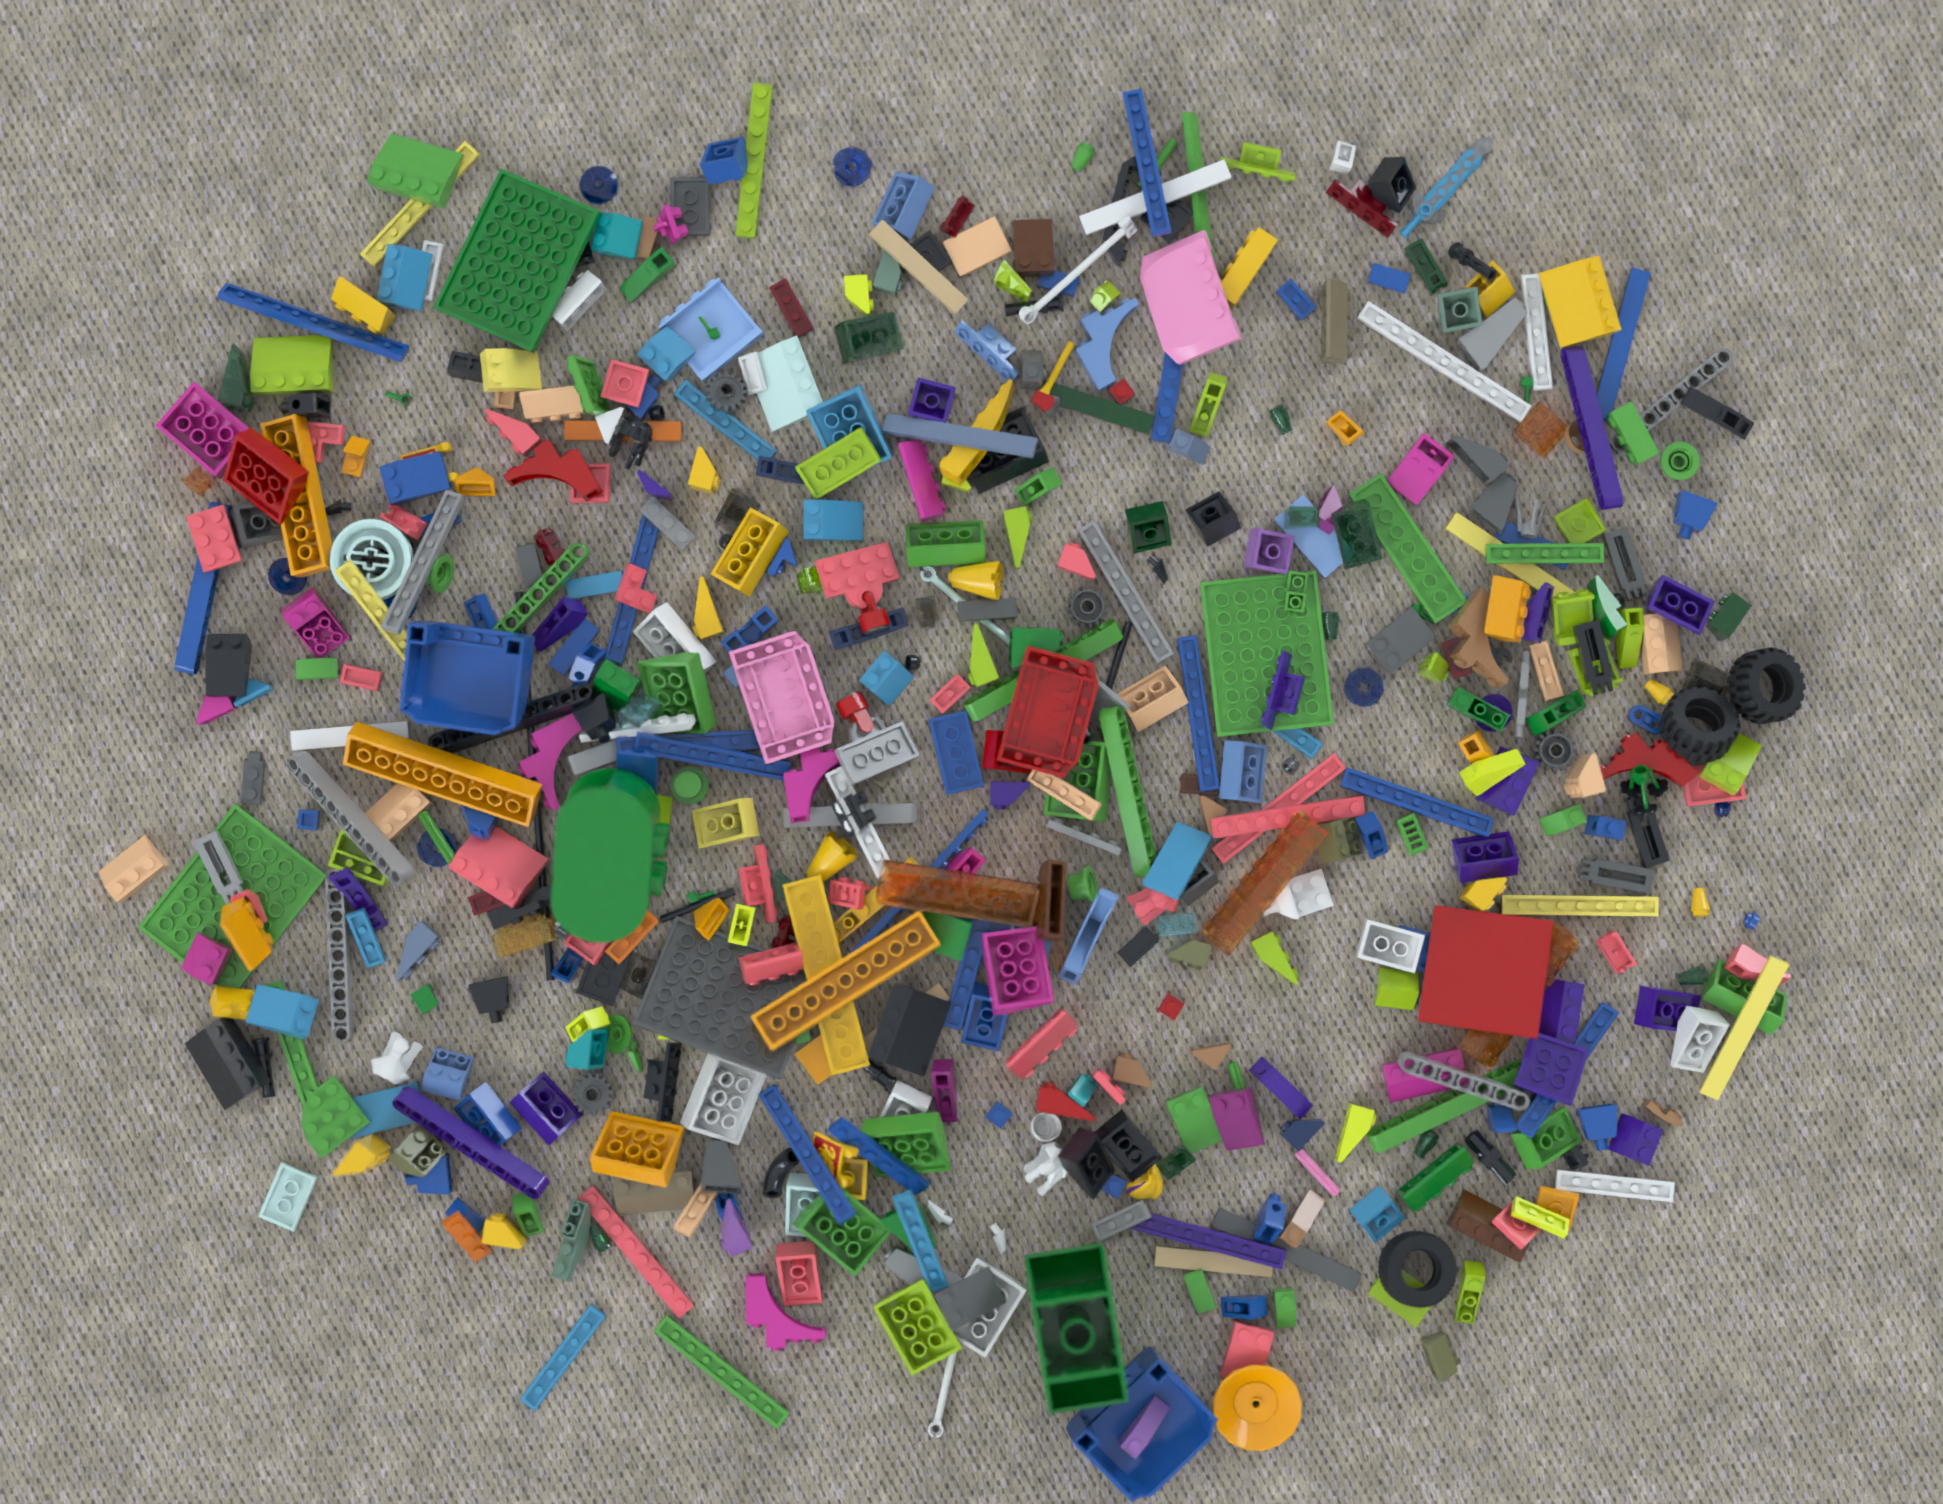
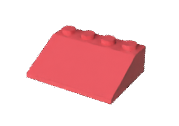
M496 826L489 840L477 838L472 834L458 850L448 868L511 908L519 909L548 863L549 858Z
M1061 1007L1005 1060L1006 1066L1020 1079L1024 1076L1026 1078L1030 1077L1035 1072L1033 1068L1038 1063L1042 1065L1049 1058L1047 1055L1052 1050L1057 1051L1064 1044L1062 1040L1066 1036L1070 1038L1077 1032L1076 1027L1078 1024Z

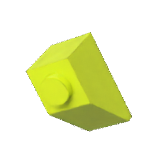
M603 1006L583 1012L565 1028L573 1043L587 1030L604 1029L610 1024V1021Z

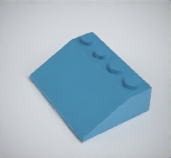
M862 384L843 391L806 410L824 449L862 426L882 459L877 464L893 457L892 448L882 432V427Z

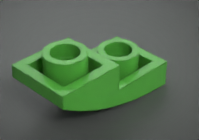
M1288 571L1284 610L1304 613L1308 572Z
M337 658L296 660V680L337 679Z
M1199 1269L1184 1274L1186 1285L1198 1314L1217 1308L1203 1270Z

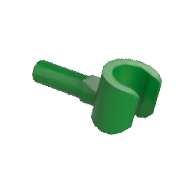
M702 315L698 317L707 330L710 339L714 340L720 337L717 327L711 329Z
M1522 376L1520 386L1526 387L1525 402L1529 404L1533 379Z
M388 391L385 392V396L400 401L403 406H409V404L403 403L404 397L412 399L408 394L401 396Z
M1411 604V607L1421 618L1433 624L1430 617L1421 612L1422 605Z
M694 890L688 893L686 897L690 903H694L705 897L713 896L715 893L713 890L697 895Z

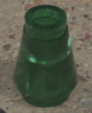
M1283 404L1269 410V417L1279 431H1281L1282 435L1293 430L1287 408H1284Z
M1337 611L1322 612V624L1326 640L1337 639L1340 620Z
M1696 966L1677 974L1679 985H1704V982H1708L1705 967Z
M1432 1130L1420 1134L1413 1153L1423 1159L1438 1143L1440 1136Z
M598 1222L590 1226L589 1233L594 1249L598 1253H602L613 1246L611 1243L612 1239Z

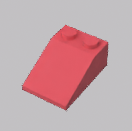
M813 1241L777 1244L776 1263L783 1306L822 1303L817 1245Z
M1234 1319L1220 1377L1226 1378L1234 1370L1249 1365H1265L1274 1336L1272 1328Z

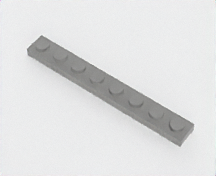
M445 490L381 625L383 630L401 635L465 500L462 494Z
M1095 520L1078 529V533L1156 664L1173 655L1172 649Z

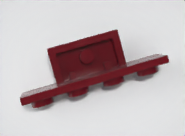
M1335 179L1326 191V194L1387 238L1398 225L1383 214L1387 206L1375 199L1369 186L1360 179L1351 190Z

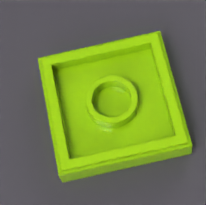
M1587 497L1553 516L1567 543H1586L1607 531Z

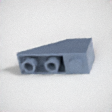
M420 921L407 935L396 977L398 981L403 978L405 980L408 979L414 972L412 968L416 964L420 965L427 958L425 954L428 950L431 949L433 951L440 943L438 939L441 935L425 921Z

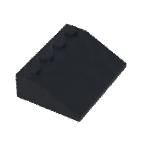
M1023 407L1006 415L999 432L1037 438L1038 443L1034 457L1028 458L987 451L983 459L969 475L978 494L1049 462L1046 450Z
M895 982L867 1057L925 1076L951 1002Z
M222 1017L184 1043L224 1111L271 1082L233 1018Z

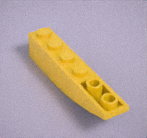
M1009 379L1006 384L1000 387L998 394L989 400L987 407L977 415L971 427L1000 431L1014 395L1013 380ZM953 445L951 452L940 461L941 474L961 486L983 459L987 451Z
M912 856L864 896L863 909L850 908L833 923L838 944L924 872L923 868Z

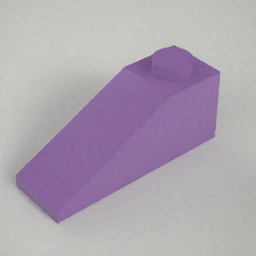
M730 1199L726 1200L721 1227L723 1239L720 1242L723 1250H728L732 1257L752 1249L753 1246L750 1234Z
M1154 1395L1118 1439L1120 1447L1136 1459L1151 1440L1169 1411L1170 1406Z

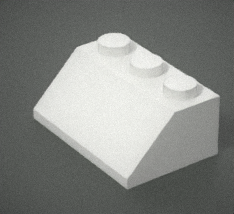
M588 270L585 273H580L575 279L576 283L564 290L563 296L560 298L552 315V318L566 331L607 290L603 282Z

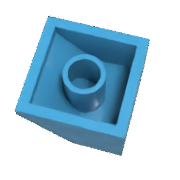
M667 325L649 339L637 355L664 381H672L696 351Z
M883 651L859 681L890 707L914 676L887 652Z
M1380 1186L1371 1190L1366 1197L1355 1203L1349 1210L1375 1243L1406 1219Z

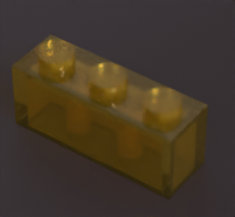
M545 915L533 918L534 922L529 924L527 921L515 924L516 928L509 929V926L497 929L498 933L492 935L498 958L559 940L555 937L556 931L553 930L555 926L553 918H546Z

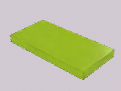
M861 426L796 465L795 469L813 498L817 500L881 462L882 459Z

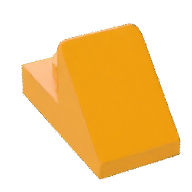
M1341 410L1326 421L1327 426L1340 438L1343 446L1350 445L1364 434V431Z
M351 436L343 449L346 455L341 473L359 478L362 477L371 440Z

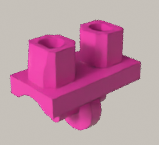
M669 204L664 205L663 210L660 211L661 216L656 218L658 224L653 228L655 232L661 231L662 237L668 235L671 245L676 244L679 239L687 236L688 230L685 224L676 226L675 220L682 218L680 207L670 208Z

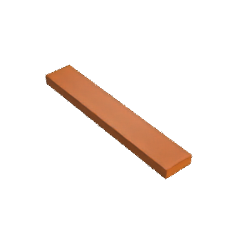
M597 421L564 422L565 441H604ZM643 421L647 422L653 429L652 442H682L681 421ZM625 435L622 441H635V440L632 439V438H629V437H627V436Z

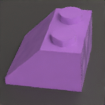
M1250 529L1244 567L1288 574L1295 536L1263 529Z

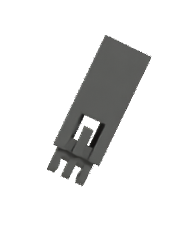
M1628 527L1603 534L1602 539L1619 590L1624 591L1627 602L1632 601L1630 593L1633 594L1635 600L1640 598L1638 590H1640L1642 597L1647 596L1644 586L1645 579ZM1625 568H1632L1635 579H1631L1630 572L1625 574Z
M1581 859V863L1588 864V868L1580 867L1579 870L1587 872V875L1579 874L1578 878L1590 880L1589 883L1650 894L1653 869L1593 859V861ZM1599 868L1610 869V878L1598 876H1606L1607 871L1599 870Z

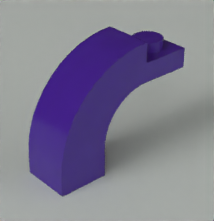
M1263 1057L1249 1069L1299 1119L1314 1106Z

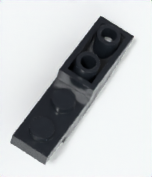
M1689 387L1680 403L1743 440L1746 439L1754 425V422L1747 419L1744 415L1693 387Z

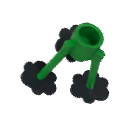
M1638 765L1630 771V779L1620 783L1621 792L1629 797H1635L1636 794H1641L1642 792L1643 805L1635 808L1636 813L1642 816H1650L1653 812L1657 811V804L1648 803L1645 785L1651 779L1652 783L1647 785L1648 793L1650 796L1660 797L1664 792L1668 791V781L1666 779H1655L1652 768Z

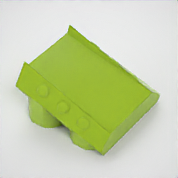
M1003 260L993 284L999 289L1001 287V290L1005 288L1004 292L1010 293L1016 298L1018 296V299L1022 297V301L1028 302L1032 290L1011 266Z

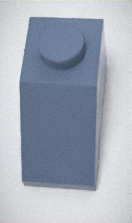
M1176 429L1167 450L1203 465L1210 446L1195 436Z

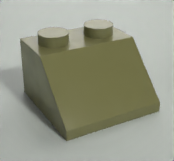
M1439 1331L1420 1338L1431 1372L1439 1383L1446 1381L1458 1372L1456 1365H1459L1456 1354L1451 1353L1450 1346H1452L1449 1335Z

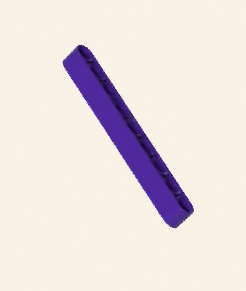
M1582 345L1562 348L1561 361L1599 508L1601 510L1621 508L1623 506V495L1585 349Z
M405 1086L392 1101L396 1110L528 1197L538 1199L549 1185V1179L545 1175L413 1088Z

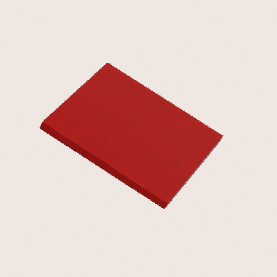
M1435 905L1418 1022L1538 1039L1554 921Z

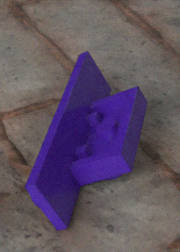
M1282 651L1281 656L1278 657V668L1272 678V690L1267 696L1266 712L1263 713L1261 719L1262 726L1268 730H1272L1277 712L1295 716L1305 680L1303 676L1288 673L1292 655L1286 651Z

